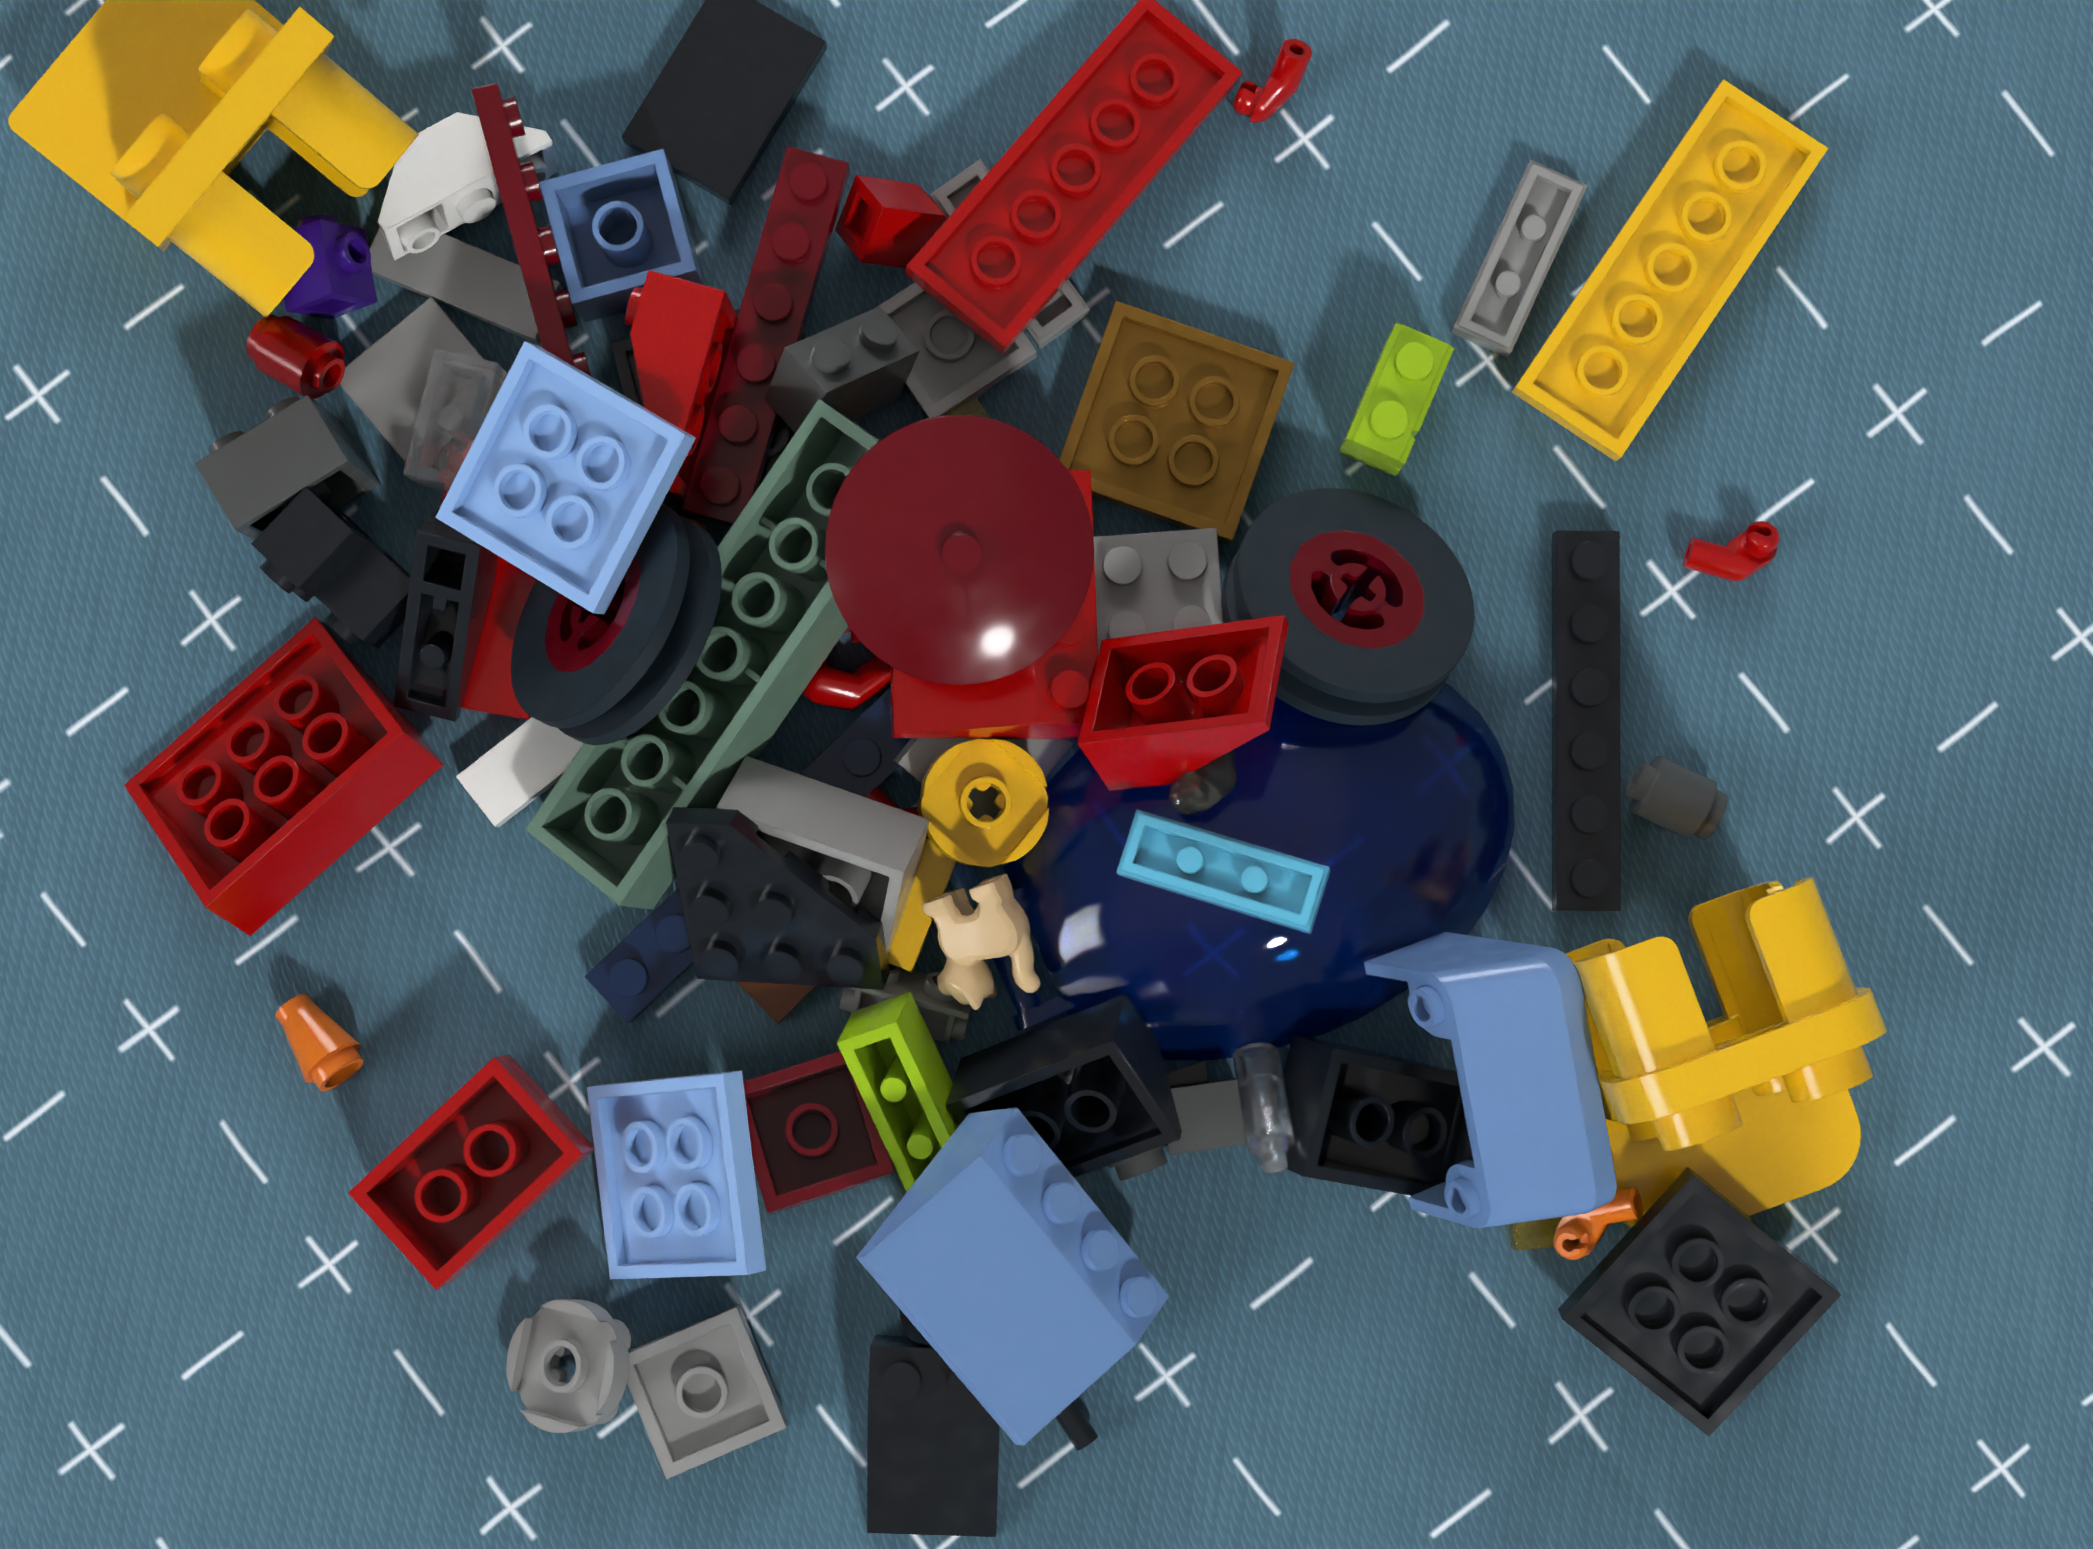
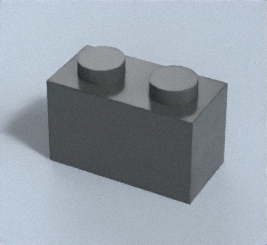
M879 306L785 347L765 400L794 433L797 432L818 399L841 412L852 421H855L898 401L920 350Z

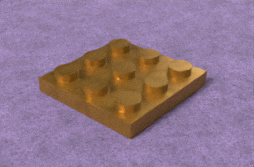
M1116 301L1059 460L1068 470H1091L1092 496L1189 530L1217 528V540L1231 544L1295 363Z

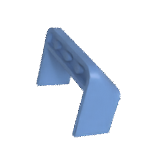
M1443 932L1364 962L1366 975L1406 981L1409 989L1408 1006L1415 1022L1431 1035L1449 1039L1452 1044L1473 1161L1465 1160L1451 1166L1447 1172L1445 1182L1410 1196L1411 1210L1472 1228H1485L1586 1214L1610 1203L1614 1199L1617 1182L1582 983L1575 965L1566 954L1551 947Z

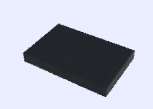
M705 0L623 133L622 139L625 144L642 154L664 149L674 173L727 204L732 205L827 50L826 41L756 0Z

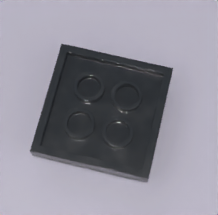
M1687 1167L1558 1308L1562 1320L1706 1435L1710 1436L1832 1306L1841 1294L1830 1281L1692 1169Z

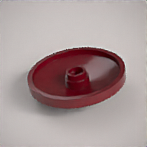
M943 415L922 419L891 432L866 451L851 468L835 496L828 518L825 539L826 571L835 603L843 619L855 636L878 658L899 671L925 681L953 685L979 684L1006 677L1026 668L1054 647L1067 632L1084 603L1090 585L1094 561L1093 529L1084 497L1077 483L1063 463L1045 445L1028 433L994 419L974 415Z

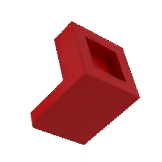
M856 175L835 231L861 263L906 268V265L942 226L946 215L917 184Z

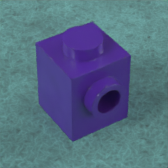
M314 215L299 220V228L294 230L311 244L314 250V260L284 297L285 310L292 313L334 319L376 303L377 297L371 267V253L367 244L365 229L337 223V218L331 215Z

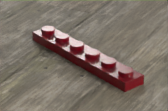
M497 83L471 89L542 348L592 377L585 351L573 354L566 329L578 325L568 289L555 291L549 269L550 265L560 263L551 226L547 225L538 228L531 203L543 199L533 161L520 162L514 138L526 135L516 97L503 99Z
M787 146L682 506L685 514L732 526L759 487L779 415L767 403L765 397L784 348L801 341L850 173L848 162Z

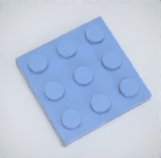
M524 341L435 518L588 611L604 615L696 437L538 345Z
M742 1071L608 1083L587 1087L610 1279L735 1276L765 1271V1254Z

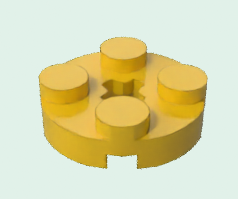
M978 738L956 744L945 750L934 760L923 778L917 811L920 817L929 819L927 836L941 853L963 865L989 868L1021 858L1039 841L1048 823V796L1045 789L1047 783L1038 763L1021 747L1006 740ZM990 786L995 788L999 793L994 800V804L1000 809L998 815L993 819L991 816L984 814L976 819L970 813L973 802L968 797L969 793L973 788L981 792L987 790Z

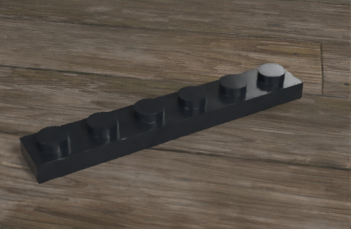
M1556 530L1552 534V911H1621L1620 531Z

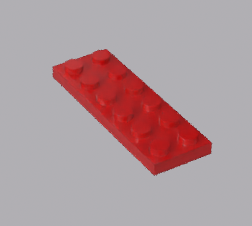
M1139 0L906 265L905 275L1000 353L1004 354L1239 82L1242 71L1157 1Z

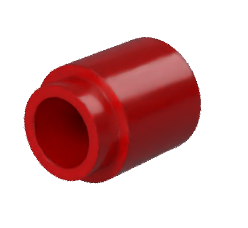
M271 314L263 317L255 324L249 334L246 350L248 356L254 360L256 368L302 396L308 395L312 399H317L335 390L344 377L345 363L342 346L291 316L278 317Z

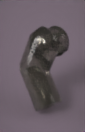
M1234 750L1195 771L1182 774L1180 780L1175 782L1170 788L1169 798L1173 808L1183 815H1192L1198 811L1208 810L1228 795L1236 786L1237 781Z

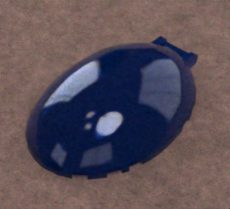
M1444 683L1436 696L1417 712L1405 718L1378 725L1361 726L1330 722L1304 713L1275 697L1270 730L1169 785L1109 791L1080 748L1045 787L1048 796L1047 808H1049L1047 826L1041 838L1024 856L1015 861L1005 863L1003 866L1005 874L1008 875L1011 882L1013 896L1028 917L1030 931L1059 995L1041 1003L1036 991L1034 993H1026L1016 984L1012 975V961L1009 955L993 958L1017 1011V1014L1011 1016L1018 1032L1064 1011L1070 1016L1126 994L1158 1041L1163 1059L1216 1060L1284 1047L1291 1044L1293 1034L1311 1038L1360 1019L1408 990V984L1406 981L1366 975L1364 962L1443 932L1468 935L1487 909L1506 869L1515 829L1514 795L1507 762L1495 735L1481 714L1451 685ZM1136 810H1142L1330 867L1331 871L1311 934L1119 876L1116 872Z

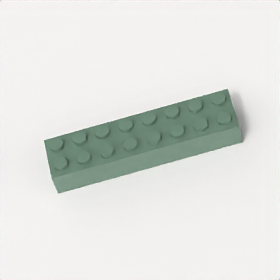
M818 399L717 547L722 569L721 594L717 614L706 645L684 684L670 702L652 720L635 733L605 745L583 744L525 829L619 906L654 909L676 877L666 821L673 808H717L745 756L754 759L758 758L848 627L835 603L829 585L825 561L826 529L835 496L843 480L862 455L880 440L820 399Z

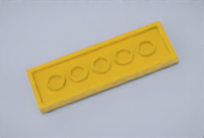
M1723 79L1512 390V393L1615 462L1618 461L1828 148Z

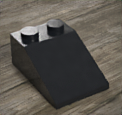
M1293 1034L1263 1159L1303 1177L1410 1196L1446 1181V1175L1451 1166L1465 1160L1473 1161L1457 1071L1345 1044Z
M875 1335L870 1345L867 1533L996 1537L1000 1426L933 1347L917 1344L908 1336Z

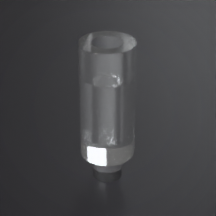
M1252 1043L1239 1048L1233 1054L1247 1148L1251 1154L1260 1156L1264 1172L1278 1173L1288 1167L1286 1152L1295 1144L1280 1056L1277 1047L1272 1044Z

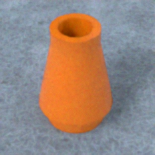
M307 993L291 998L276 1011L275 1017L283 1027L306 1083H315L322 1092L329 1091L346 1082L363 1066L364 1060L358 1053L361 1047L360 1043L322 1011Z

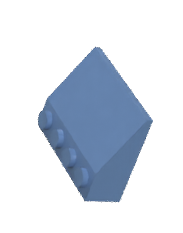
M1017 1107L969 1113L856 1257L1014 1444L1022 1446L1028 1443L1138 1343L1169 1298L1168 1293Z

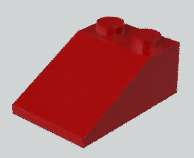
M648 270L644 287H635L630 295L625 323L628 326H632L630 335L644 408L696 437L669 489V493L675 500L684 502L737 321V315L724 290Z
M1285 615L1102 640L1078 745L1109 791L1169 785L1270 730L1289 625Z

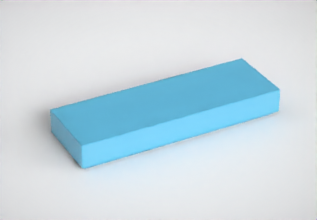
M1137 809L1116 873L1125 878L1311 934L1331 870L1328 866Z

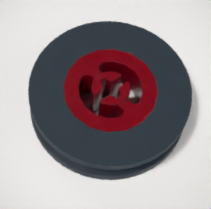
M1339 488L1305 490L1282 498L1266 508L1251 524L1240 544L1239 550L1227 570L1221 596L1224 623L1285 615L1289 625L1276 697L1304 713L1323 720L1346 725L1363 726L1393 722L1417 712L1428 704L1439 692L1452 670L1464 655L1470 643L1475 618L1474 601L1467 576L1452 550L1432 528L1409 511L1390 501L1368 493ZM1354 590L1364 594L1363 597L1357 598L1349 606L1341 621L1331 617L1333 613H1338L1346 605Z
M662 503L604 615L588 611L541 581L536 580L518 622L511 656L512 687L522 709L542 723L556 727L564 734L589 745L614 743L635 733L652 720L670 702L690 675L706 645L716 618L721 594L722 569L719 551L711 535L701 526L686 517L677 515L673 509Z

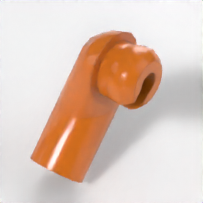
M1635 1187L1618 1189L1610 1203L1586 1214L1562 1217L1553 1238L1557 1253L1568 1260L1580 1259L1589 1255L1595 1249L1610 1224L1640 1220L1643 1216V1203L1640 1193Z

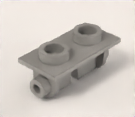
M888 963L890 974L884 990L844 988L839 1009L851 1012L850 1016L856 1010L911 991L932 1039L948 1044L951 1038L962 1041L964 1039L971 1005H962L952 996L941 993L937 984V977L941 972H931L929 974L917 971L910 972Z

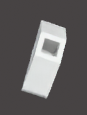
M456 112L419 132L414 142L394 165L378 218L387 250L394 261L408 253H420L429 249L439 240L441 235L463 223H475L486 218L494 210L495 206L502 203L478 116ZM524 126L526 135L514 138L520 162L533 161L538 181L548 180L550 176L558 173L553 142L546 131Z

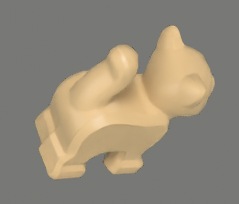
M1007 874L979 882L980 885L969 889L972 899L978 903L976 909H973L970 905L966 886L942 893L921 904L924 914L932 917L936 923L939 945L947 958L944 969L937 977L938 988L942 994L952 996L962 1005L970 1004L974 1010L980 1008L984 998H995L997 996V987L992 972L984 959L1009 955L1012 961L1013 978L1016 984L1026 993H1034L1040 988L1041 984L1034 970V952L1030 938L1028 917L1013 896L1012 885Z

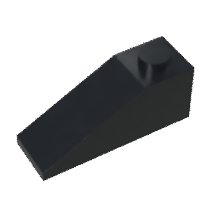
M439 507L416 530L394 706L456 722L460 716L495 582L498 555L435 518L440 509Z

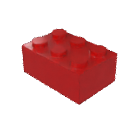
M510 1054L498 1056L491 1059L353 1187L348 1194L435 1290H438L459 1277L594 1151V1146Z

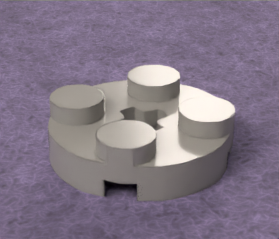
M561 1299L552 1300L541 1305L544 1308L540 1309L534 1317L525 1318L516 1328L507 1353L506 1373L510 1390L519 1391L521 1400L527 1407V1409L520 1411L534 1426L551 1433L584 1431L595 1425L611 1421L617 1414L619 1402L623 1397L628 1381V1350L631 1345L629 1329L624 1322L613 1319L604 1308L588 1300ZM572 1352L576 1362V1370L568 1383L566 1382L567 1371L559 1367V1360L561 1356L570 1355Z

